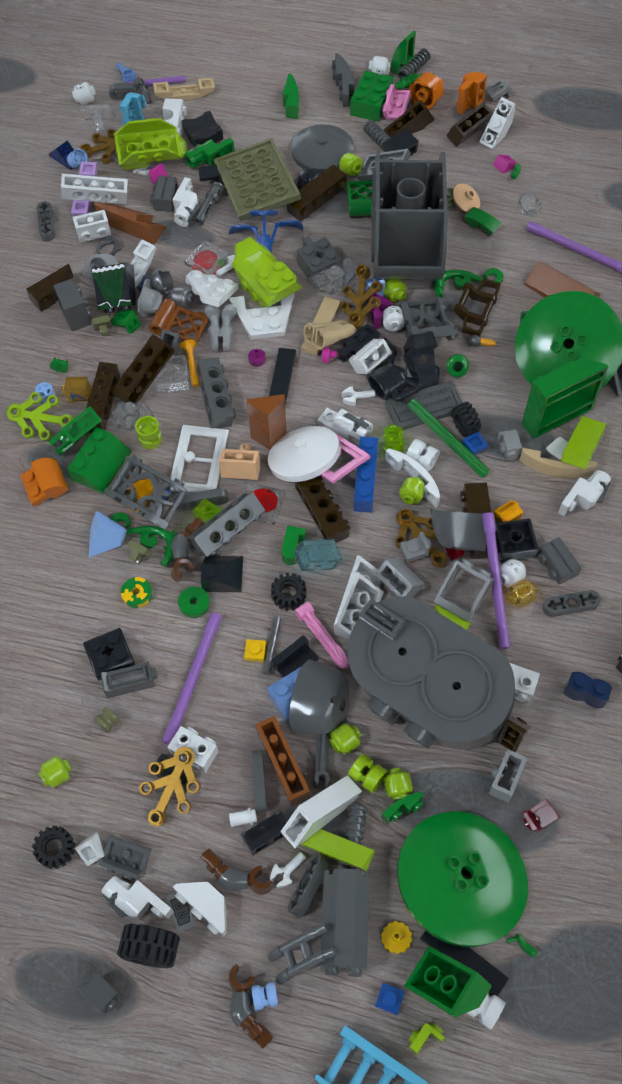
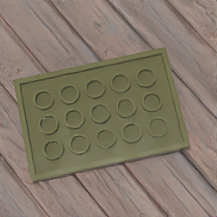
M272 138L213 159L240 221L254 217L250 215L252 210H273L301 199V195Z

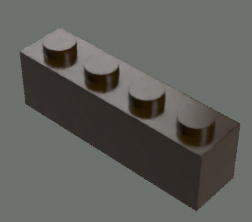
M335 165L330 166L299 190L301 199L287 204V212L300 222L308 218L311 213L345 189L347 186L346 174Z
M487 482L464 484L463 491H460V501L464 502L462 512L481 514L491 512ZM487 543L485 551H468L471 552V558H488Z

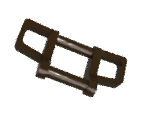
M482 279L477 289L470 283L464 284L460 300L453 309L454 313L464 321L462 326L463 333L481 336L484 327L489 321L490 311L493 305L496 304L501 286L499 282ZM484 286L496 289L494 295L481 290ZM468 296L472 300L486 304L482 315L469 312L464 307ZM467 322L475 325H479L480 329L475 330L472 328H468L466 324Z

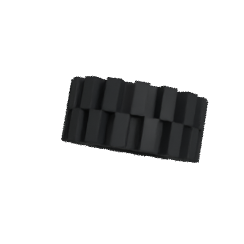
M468 401L453 407L451 410V417L454 419L453 423L456 424V429H459L458 432L463 437H468L481 430V420L478 418V412H475L476 409L472 408V404H469Z
M288 572L285 577H283V574H280L279 579L277 577L274 579V583L272 582L271 595L276 606L279 605V609L282 610L285 607V611H289V608H292L293 611L295 606L300 607L301 603L304 604L307 596L304 580L301 581L299 575L296 577V574L292 573V576H289ZM292 586L296 589V594L292 597H284L281 591L284 587Z
M46 827V831L43 832L41 830L38 832L40 836H35L34 838L36 843L32 844L34 849L33 855L39 863L49 869H52V867L58 869L60 865L64 867L67 865L65 863L67 860L71 861V854L74 855L75 853L73 849L75 847L74 839L62 827ZM53 839L60 840L62 843L61 851L56 855H48L46 852L47 844Z

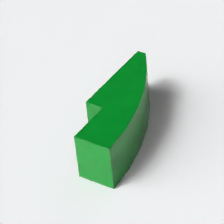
M414 30L398 45L393 54L390 71L397 75L398 70L402 66H406L414 58L416 37Z
M288 74L282 94L283 106L286 109V118L298 119V86L293 75Z

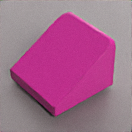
M502 154L498 155L493 163L501 173H506L517 164L509 155Z
M162 163L149 170L152 184L157 182L158 176L168 177Z

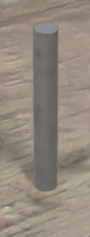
M277 616L273 619L263 667V673L267 675L271 674L272 659L274 658L281 618Z

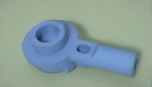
M121 63L116 64L117 69L122 73L121 77L124 82L134 81L136 73L133 69L125 68Z

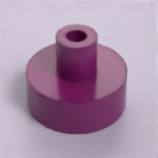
M257 348L251 350L248 354L249 363L254 367L262 366L266 362L265 352Z

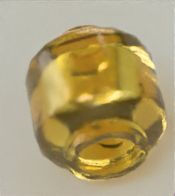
M522 579L510 585L506 594L512 606L523 608L535 602L538 590L533 582L530 583L528 580Z

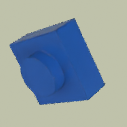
M479 432L464 438L462 444L474 455L488 448L487 442Z
M382 983L375 1007L397 1016L405 991Z

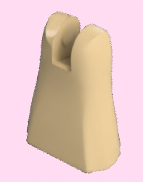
M345 320L330 323H307L303 330L305 341L320 350L337 341L349 338L356 333L355 326L350 323L348 324Z

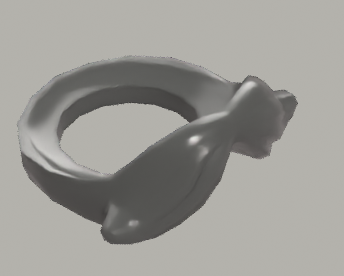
M113 236L103 237V240L96 246L97 254H102L100 249L114 241L113 250L109 253L114 256L118 251H121L118 240Z

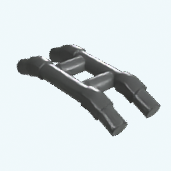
M326 923L304 931L290 941L277 946L268 954V959L271 962L284 955L288 965V969L283 970L276 977L277 984H283L299 973L337 955L334 946L312 955L308 941L328 932L329 929ZM300 946L304 960L297 964L292 950Z

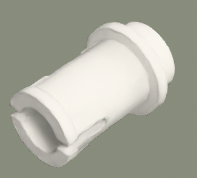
M248 808L245 811L229 813L231 827L248 823L253 825L254 822H257L255 809L251 810V808Z

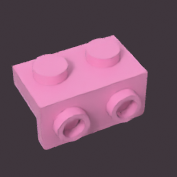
M394 84L390 85L386 92V102L382 105V113L386 120L395 121L406 112L411 96L410 90L395 89Z

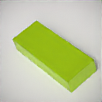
M582 416L563 451L561 461L586 470L607 424Z

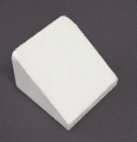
M558 437L546 449L561 460L568 442L562 437Z
M98 833L86 838L75 848L87 866L104 857Z

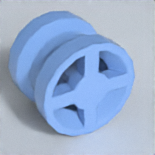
M43 382L35 388V392L42 396L41 404L47 402V398L50 395H55L50 383Z

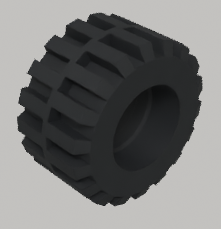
M127 924L123 928L117 955L121 959L132 963L168 969L174 967L180 937L174 932L158 927Z

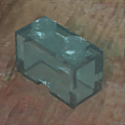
M304 540L299 543V546L294 551L301 572L314 571L316 567H319L320 570H333L342 560L334 540Z

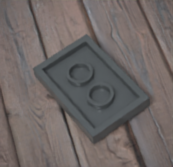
M409 149L380 153V160H408L411 153ZM376 154L367 155L362 169L357 175L359 181L372 180Z

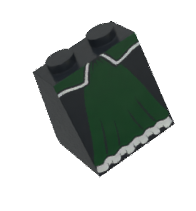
M120 263L91 268L98 310L110 313L115 312V308L129 310L131 306L136 305L134 264Z

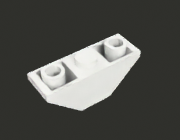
M501 97L479 143L494 149L502 141L513 122L515 103Z
M209 882L179 883L173 886L177 892L174 896L183 905L187 902L193 907L191 913L199 920L204 918L209 923L206 927L214 935L217 936L220 933L224 937L227 934L226 900Z

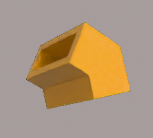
M513 500L508 501L493 511L497 522L519 520L524 513L519 503Z

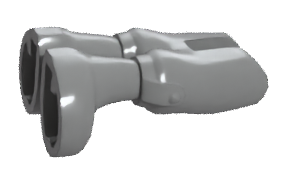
M207 305L204 313L211 321V326L208 329L211 350L218 351V341H223V352H229L231 335L233 333L230 321L237 313L236 307L233 305L222 307V327L219 328V307Z

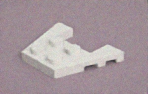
M295 293L280 300V306L246 309L244 296L229 297L230 305L236 307V315L241 320L242 326L251 340L285 336Z

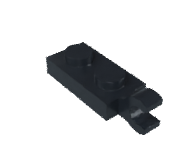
M367 323L343 343L344 348L339 351L341 356L338 359L343 363L346 362L351 354L356 355L371 340L378 339L380 332Z

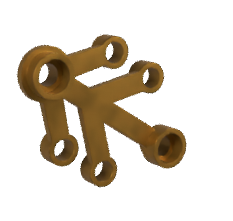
M115 129L107 130L108 137L95 133L92 135L93 142L95 144L103 142V144L92 147L90 144L85 143L79 149L85 151L87 158H90L92 153L107 149L105 154L101 155V160L103 164H109L111 162V155L116 150L114 133L117 131Z
M360 264L355 270L356 276L359 277L357 296L354 293V289L350 286H345L342 290V293L349 297L356 305L355 311L352 310V305L347 301L342 302L340 305V309L348 314L349 323L354 325L355 328L361 327L365 322V316L371 309H376L381 304V301L374 296L362 309L365 302L375 292L379 293L383 289V285L379 281H374L365 292L366 279L371 274L370 269L365 264Z
M407 508L397 513L396 521L400 525L399 534L395 539V546L401 549L398 543L399 540L407 541L405 538L407 527L412 532L411 539L418 538L419 532L423 531L425 537L437 540L435 532L431 531L434 530L433 525L429 524V522H432V517L415 516ZM416 524L426 525L429 530L420 529ZM432 546L429 550L432 565L437 568L444 567L447 562L446 553L436 551ZM440 559L442 562L438 563L435 560Z
M180 747L175 751L174 757L162 762H152L149 765V772L152 775H158L164 769L175 766L171 775L140 784L139 790L143 795H149L153 790L166 786L156 809L151 810L148 814V821L152 826H161L166 822L167 815L165 809L174 790L179 802L177 810L182 814L190 812L192 806L187 800L180 779L183 770L188 780L187 791L192 794L200 791L201 785L196 780L192 768L195 754L189 747ZM183 753L187 755V760L185 762L181 760V755ZM155 764L159 766L158 772L153 771ZM192 783H195L197 785V789L195 791H192L190 788V785ZM145 784H148L150 787L148 792H145L143 789ZM182 803L187 804L188 808L186 811L181 809ZM155 813L159 815V820L157 822L153 820V815Z

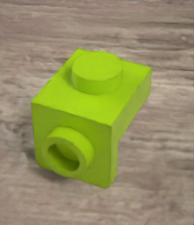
M425 1022L420 1031L415 1028L408 1041L411 1045L408 1049L417 1054L429 1035L442 1043L445 1039L442 1035L443 1030L433 1022L430 1025Z

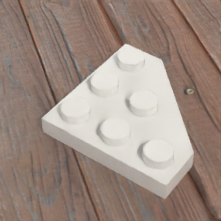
M192 270L185 278V283L192 286L191 290L200 296L202 303L216 307L222 305L238 290V283L230 279L218 278L216 275L203 274L199 270Z

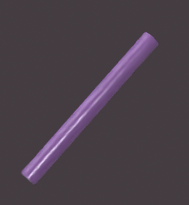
M185 76L144 80L147 86H153V83L168 82V84L186 82Z

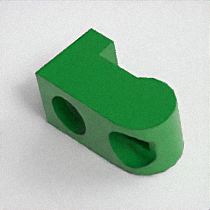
M287 526L282 546V560L285 564L294 565L298 562L299 543H305L306 540L305 528Z

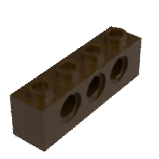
M152 334L111 392L134 408L175 350L164 340Z
M99 362L86 409L91 406L100 417L102 422L96 427L103 430L106 429L115 397L111 391L120 380L118 366L114 363Z
M319 475L306 481L295 482V489L328 546L348 538L349 529H351L347 519H343L339 505H335L333 502V495L329 489L326 490L322 476Z

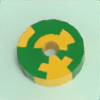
M133 577L128 579L121 587L123 602L131 608L144 607L152 598L153 591L151 585L144 578Z

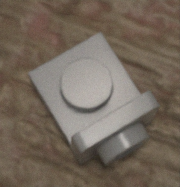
M502 77L486 88L493 101H496L505 94L509 98L512 96L510 93L511 86L508 81L504 82Z
M423 531L419 532L418 538L400 543V548L407 563L429 556V550L432 547L429 537H425Z

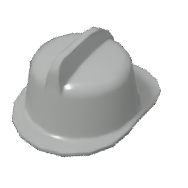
M110 254L93 255L86 260L82 275L93 281L91 268L119 263Z
M150 279L144 281L142 292L138 299V312L142 317L156 313L163 300L162 294L153 290Z

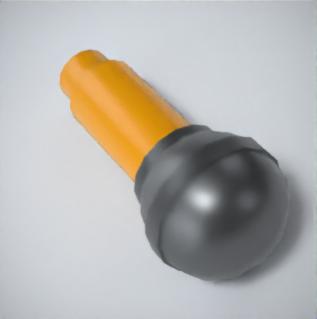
M472 335L469 338V344L473 347L479 345L495 346L496 341L484 339L477 335Z

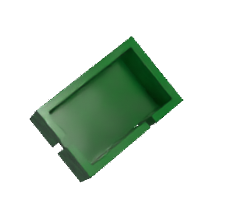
M364 71L350 100V116L379 122L383 114L382 105L386 102V92L390 85L393 84V77L383 74L378 76V73Z

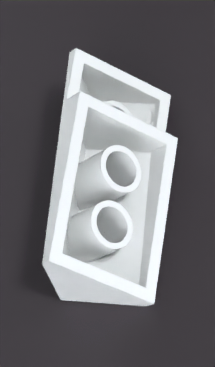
M361 556L356 557L334 623V635L348 640L354 625L359 619L358 614L370 599L378 603L384 593L380 589L383 581L376 575L378 569Z

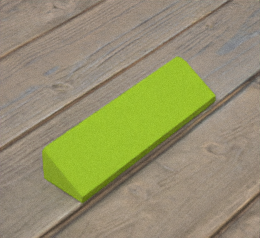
M322 829L300 844L303 847L364 872H367L375 852L370 848Z

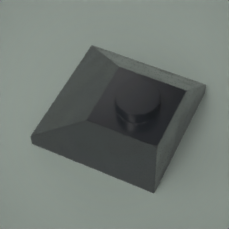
M243 556L204 557L201 569L202 589L206 592H242Z

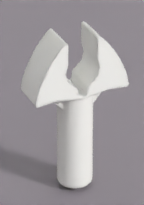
M235 255L228 256L229 263L216 271L218 277L234 269L232 262Z
M353 386L346 388L342 392V397H346L343 398V403L350 406H356L357 399L376 396L375 390L356 392L353 390Z
M300 852L285 867L279 868L277 864L274 865L270 881L272 882L277 875H283V880L276 885V888H284L293 884L292 880H290V874L306 859V856Z

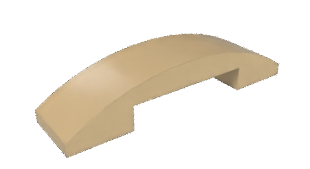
M212 78L197 79L198 84L170 87L168 82L153 83L155 96L163 99H183V101L203 97L215 91V86Z
M527 448L522 449L519 460L539 473L567 479L591 476L597 466V462L590 461L585 470L561 461L541 458V451Z

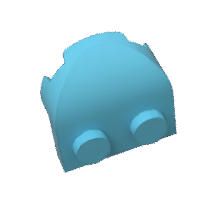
M130 92L125 96L123 102L120 103L124 125L129 121L144 120L145 116L142 115L143 108H146L144 95Z

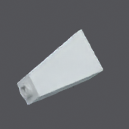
M347 775L299 805L281 830V833L294 848L298 847L352 805L362 790Z

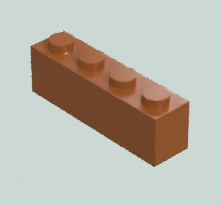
M273 716L255 724L257 734L290 806L293 807L310 799V790L276 717Z

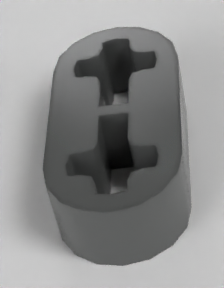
M115 83L110 85L109 95L112 99L124 100L125 96L130 93V90L133 93H138V88L133 83Z

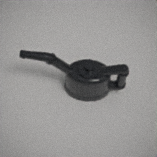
M383 337L382 339L386 341L392 354L389 355L386 365L367 373L366 377L372 390H375L376 395L381 399L386 400L392 397L396 402H402L405 398L422 390V385L407 378L406 370L394 364L395 357L397 356L396 348L386 337ZM407 386L411 387V388H409V389H407V390H405V391H403V392H401V393H398V392H400V391L406 389Z

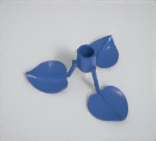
M274 210L250 211L251 216H262L263 234L260 235V238L257 232L258 227L251 225L231 226L229 235L240 230H252L255 233L257 242L272 252V243H274L278 227L288 226L303 230V224L297 220L277 222L270 238V235L266 234L265 216H276L278 212Z

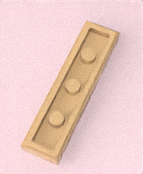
M324 297L313 323L333 322L341 301ZM304 340L301 346L302 352L318 356L320 349Z

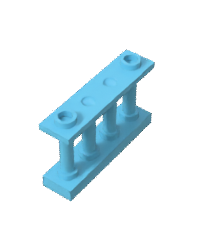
M344 1026L340 1033V1036L343 1038V1045L324 1078L316 1075L314 1078L318 1084H332L351 1049L354 1050L357 1047L364 1052L362 1054L363 1059L349 1084H360L370 1065L376 1061L384 1066L382 1069L384 1073L378 1084H389L392 1078L395 1079L396 1075L404 1080L403 1084L428 1083L347 1026Z

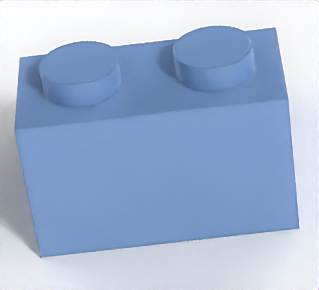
M302 666L267 688L268 697L289 728L291 698L298 673Z

